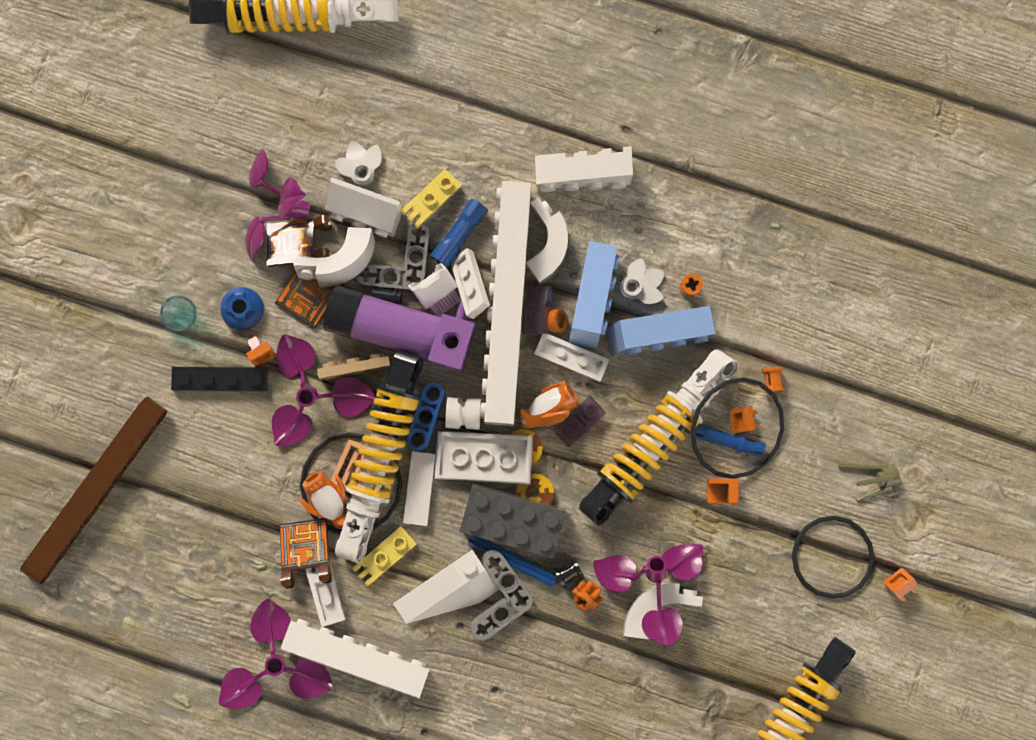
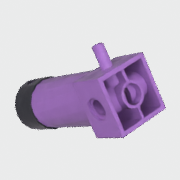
M336 285L326 306L323 330L394 351L401 350L429 361L433 366L463 374L476 332L475 323L465 320L466 313L462 302L459 305L456 317L442 314L439 317ZM450 340L458 341L456 348L449 349L446 345Z

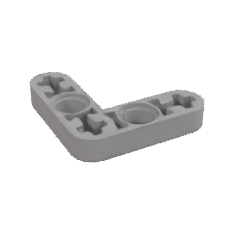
M414 224L409 227L404 268L368 264L356 276L358 282L365 287L411 291L409 288L411 282L407 280L412 278L413 270H408V266L413 268L422 267V271L417 270L416 273L417 278L421 279L420 282L426 276L430 239L428 227L425 224L420 227L422 232L425 233V236L422 235L420 237V245L425 244L424 248L418 245L411 246V243L416 244V236L412 233L417 232V228ZM413 251H420L423 254V259L419 263H413L410 260V254ZM369 270L370 274L378 275L377 270H381L379 275L380 283H376L377 279L371 277L365 282L361 274ZM392 271L396 273L397 280L395 283L387 284L384 282V275L387 272Z
M497 550L487 551L482 558V563L505 597L472 621L470 625L471 631L478 640L489 639L526 612L533 603L530 592L504 556ZM492 556L495 559L499 557L497 562L502 569L499 573L494 565L488 566L490 563L489 558ZM505 575H512L514 577V582L509 587L501 585V579ZM517 589L519 594L525 597L526 603L523 605L520 602L516 604L518 599L513 591ZM499 608L508 610V616L503 620L495 618V612ZM488 616H491L493 622L496 624L494 627L491 623H489L490 621L487 618ZM481 623L484 626L489 623L485 627L487 631L485 633L481 631L476 632L478 624Z

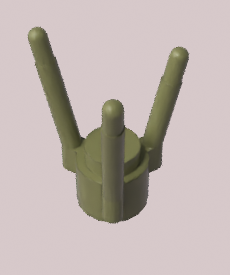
M887 464L880 466L838 465L840 469L880 471L876 473V478L856 482L857 486L878 483L879 487H881L856 499L857 502L869 499L883 492L892 491V487L900 486L901 483L897 467L889 468Z

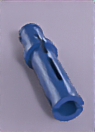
M700 424L695 428L696 439L731 448L739 454L743 452L759 458L763 457L766 443L745 438L746 436L742 434L738 436Z

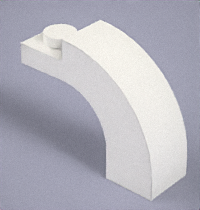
M536 198L530 202V208L544 226L548 240L545 248L534 258L526 262V267L540 286L550 279L562 265L567 251L568 232L560 211L551 216L550 214L553 211L546 201L541 202L539 198Z
M348 227L343 247L329 257H295L293 265L298 278L305 280L317 279L320 287L336 286L353 279L364 270L373 255L375 239L372 229Z
M679 583L661 584L662 606L678 603L702 607L703 597L698 596L697 591L683 589V593H679ZM656 585L642 592L631 604L625 617L624 636L649 639L642 630V619L647 612L651 610L657 611Z

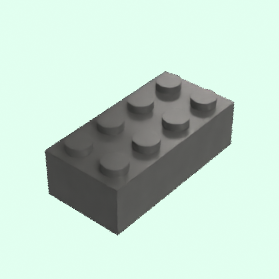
M473 483L459 532L553 558L566 509Z

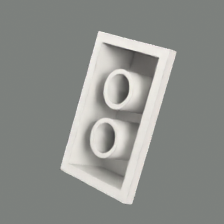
M331 178L325 204V210L327 214H330L329 218L338 222H342L343 219L352 222L351 226L355 228H371L374 230L373 233L383 238H387V235L394 237L402 213H400L402 210L400 201Z

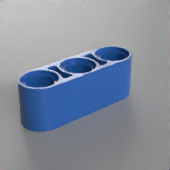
M430 383L424 387L421 401L418 403L410 432L407 436L408 445L415 451H423L428 448L445 399L444 390L437 383ZM433 388L440 391V397L435 401H431L427 397L428 391ZM430 411L433 418L430 423H421L420 415L422 412ZM414 435H424L425 442L422 446L416 447L413 445L412 438Z

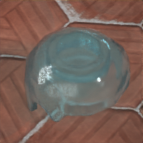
M182 295L168 298L160 310L163 324L166 328L175 332L189 329L197 318L196 306L191 299Z

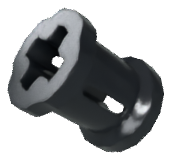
M575 558L568 565L560 569H553L562 588H565L566 584L577 578H584Z

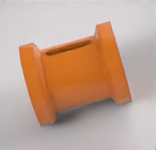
M697 274L686 275L679 286L681 294L687 298L696 297L703 287L701 277ZM689 281L697 285L693 291L691 288H686Z
M783 367L761 369V373H764L765 385L773 392L785 391L781 380Z

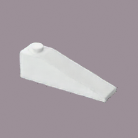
M471 550L394 602L393 605L407 624L479 604L500 589L485 570L475 551Z

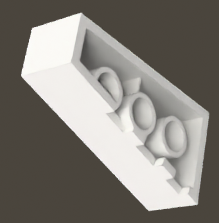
M632 146L623 147V152L612 151V148L602 149V151L597 152L595 155L588 151H578L573 154V157H568L567 153L535 156L536 189H541L542 192L555 191V188H565L566 191L579 190V187H588L589 190H600L603 188L602 186H612L613 189L626 188V185H630L633 176Z

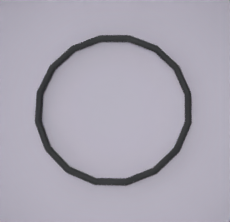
M745 377L726 380L708 391L697 406L691 425L692 448L701 465L716 476L730 479L751 476L766 466L779 449L785 430L783 408L776 394L761 381ZM746 382L760 386L772 396L779 410L780 431L775 447L764 462L748 472L732 475L716 471L704 461L697 448L695 427L700 410L712 394L726 385Z
M345 433L329 437L313 449L302 468L300 481L302 499L308 503L302 484L306 478L307 467L315 454L331 441L347 437L362 439L363 434ZM399 468L396 472L398 485L395 501L386 516L373 525L372 531L390 518L400 501L403 481ZM310 513L313 519H319L317 516ZM328 525L329 531L341 534L342 529H335Z

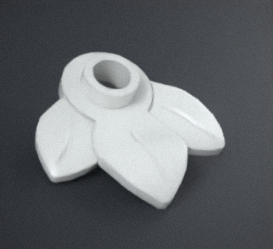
M351 141L346 151V158L335 160L336 167L340 174L351 177L356 184L361 186L368 185L374 179V170L381 164V150L378 145H374L366 151L359 143ZM366 171V177L360 178L359 172Z
M643 259L632 262L628 267L627 277L622 280L620 285L622 295L627 299H638L643 304L660 302L663 299V295L656 288L663 280L664 271L654 268L646 269ZM634 284L636 291L630 292L628 285Z

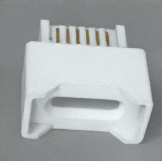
M442 263L436 265L435 272L420 283L412 282L409 285V288L425 309L430 307L433 313L439 317L455 304L462 301L454 290L458 287L457 283Z

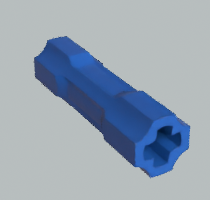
M471 198L462 210L458 220L430 256L448 268L458 255L461 246L489 210L479 201Z

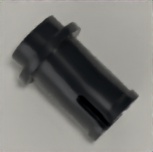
M373 287L372 297L401 305L402 292L398 291V289L393 291Z

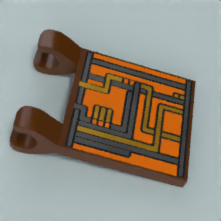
M320 215L308 220L267 224V267L293 265L295 257L325 258L331 256L328 248H320L315 251L314 229L321 231L331 229V221H329L328 215Z
M295 271L275 304L315 329L325 314L328 300L336 286L320 287L317 279L305 280L298 278Z
M319 518L280 524L281 585L286 589L294 588V570L319 567V580L323 584L331 583L332 573L330 568L327 520Z

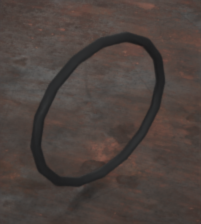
M835 515L817 518L804 526L795 539L792 551L794 572L802 585L815 595L830 599L848 597L861 589L871 576L875 560L872 542L864 529L851 519ZM835 520L847 523L861 533L868 545L870 561L866 575L857 586L847 592L830 594L818 591L805 581L799 571L796 555L799 542L808 529L820 522Z

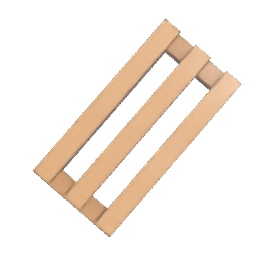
M350 439L331 478V481L337 486L335 475L340 474L351 447H356L342 478L345 489L347 487L345 485L359 455V448L367 449L366 446ZM357 467L355 473H359L360 468Z

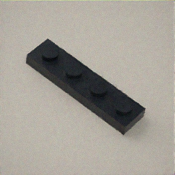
M172 367L171 390L268 392L269 368Z

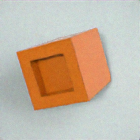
M707 479V503H738V479Z

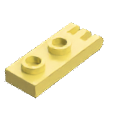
M444 169L400 213L405 216L412 210L413 212L407 219L412 222L419 217L420 219L414 224L418 229L461 189L462 184Z
M400 526L352 569L356 572L362 566L365 568L358 576L360 579H363L367 574H370L371 578L365 582V585L368 587L415 547L417 543Z

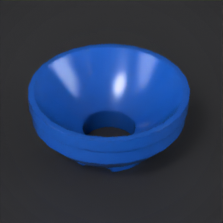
M246 287L234 288L226 293L221 301V316L230 327L237 330H248L255 327L262 319L264 304L261 297L254 290ZM238 300L245 301L247 305L246 310L241 314H237L233 310V305Z

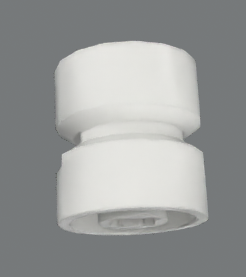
M447 397L446 428L460 429L464 425L466 429L480 430L481 399L468 398L463 402L461 398Z

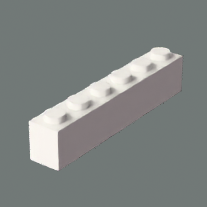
M298 619L297 623L290 622L280 648L282 651L411 697L420 698L429 673V669L425 668V663L412 659L411 663L403 661L402 655L391 651L386 655L379 652L380 647L369 643L366 644V647L356 644L357 639L346 635L343 636V639L333 636L334 631L321 627L320 631L310 628L312 624Z

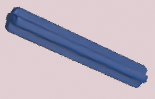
M471 535L468 541L469 546L483 553L489 550L499 551L512 568L548 586H553L557 579V576L552 572L486 539Z

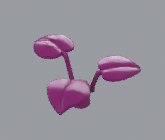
M260 149L252 163L249 173L250 185L252 188H257L260 184L280 195L281 199L278 207L279 216L262 217L261 219L254 217L248 226L245 244L251 260H254V256L258 253L264 241L265 222L275 220L290 221L291 217L305 220L310 211L309 202L302 200L306 194L300 189L294 178L289 177L283 184L281 191L265 182L264 177L268 172V158L264 149Z
M284 334L280 338L276 359L280 371L287 377H294L300 372L301 389L296 394V400L300 408L298 410L294 405L288 404L279 407L274 412L272 430L276 446L295 444L309 434L312 428V419L309 415L302 412L304 407L313 405L318 399L335 397L333 401L335 410L346 417H353L362 413L375 399L372 390L363 381L354 377L338 379L334 384L335 393L318 394L314 387L306 386L304 370L310 369L314 365L316 358L314 348L309 342L288 334Z
M683 544L666 550L662 557H651L647 562V566H642V570L638 574H636L635 563L630 558L622 555L594 560L593 568L599 582L606 589L616 593L628 591L631 587V580L637 581L646 573L648 580L656 583L658 611L651 610L644 615L642 630L650 640L663 646H671L679 639L683 623L676 609L666 608L662 610L661 582L665 579L666 573L670 574L671 572L676 579L681 581H689L696 578L702 568L703 545Z
M271 599L264 600L257 607L250 623L253 638L260 643L268 640L270 643L271 656L265 661V670L254 677L246 668L230 670L224 676L221 683L218 702L220 706L238 709L254 704L262 693V687L256 680L267 674L278 676L283 671L293 673L289 679V686L292 692L300 698H314L331 691L333 688L330 674L324 665L300 658L296 663L295 669L285 667L282 657L276 655L274 640L285 638L291 620L288 613Z

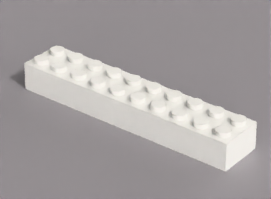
M502 181V188H497L496 202L497 207H500V212L495 211L494 226L495 230H498V235L493 236V254H497V257L492 259L491 277H495V283H490L489 297L490 301H493V307H488L487 315L488 324L492 325L491 331H486V348H490L489 355L484 356V371L488 372V379H483L482 393L486 395V403H481L480 417L484 419L486 425L514 427L531 183Z

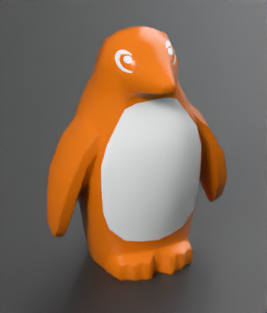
M564 380L561 382V385L555 383L544 388L528 409L520 408V422L527 429L558 424L569 416L570 411L574 407L581 405V402L571 386Z
M322 471L311 473L302 484L310 504L302 498H299L300 503L309 513L325 518L337 529H342L347 515L345 504L346 489L343 481L336 474V486Z

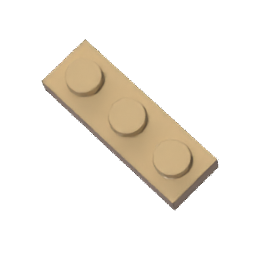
M384 353L370 355V359L361 361L360 358H351L346 360L347 364L337 365V362L325 363L323 368L317 369L320 380H328L388 369L392 365L389 356L384 357Z

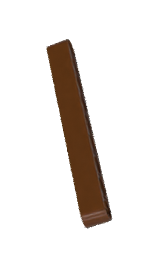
M148 396L140 402L20 568L22 573L39 585L48 579L165 418L167 409Z

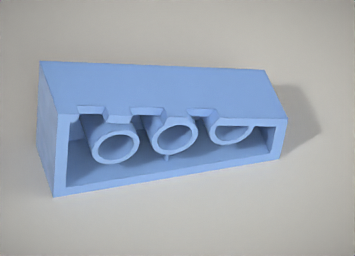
M589 241L569 343L596 350L600 334L605 335L608 321L603 320L604 313H609L612 299L608 298L609 291H614L616 277H612L613 269L618 270L620 256L616 255L618 246Z
M710 306L619 320L607 327L606 332L611 356L625 353L633 355L641 353V350L649 349V351L664 349L663 346L672 345V348L686 345L687 341L693 340L694 344L704 343L708 341V337L715 334Z

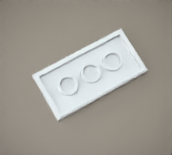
M437 431L434 479L531 484L533 436Z

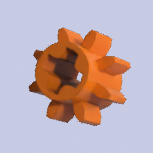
M582 580L572 591V594L576 595L574 603L581 610L590 609L593 611L603 601V598L599 596L601 588L593 581L586 583Z

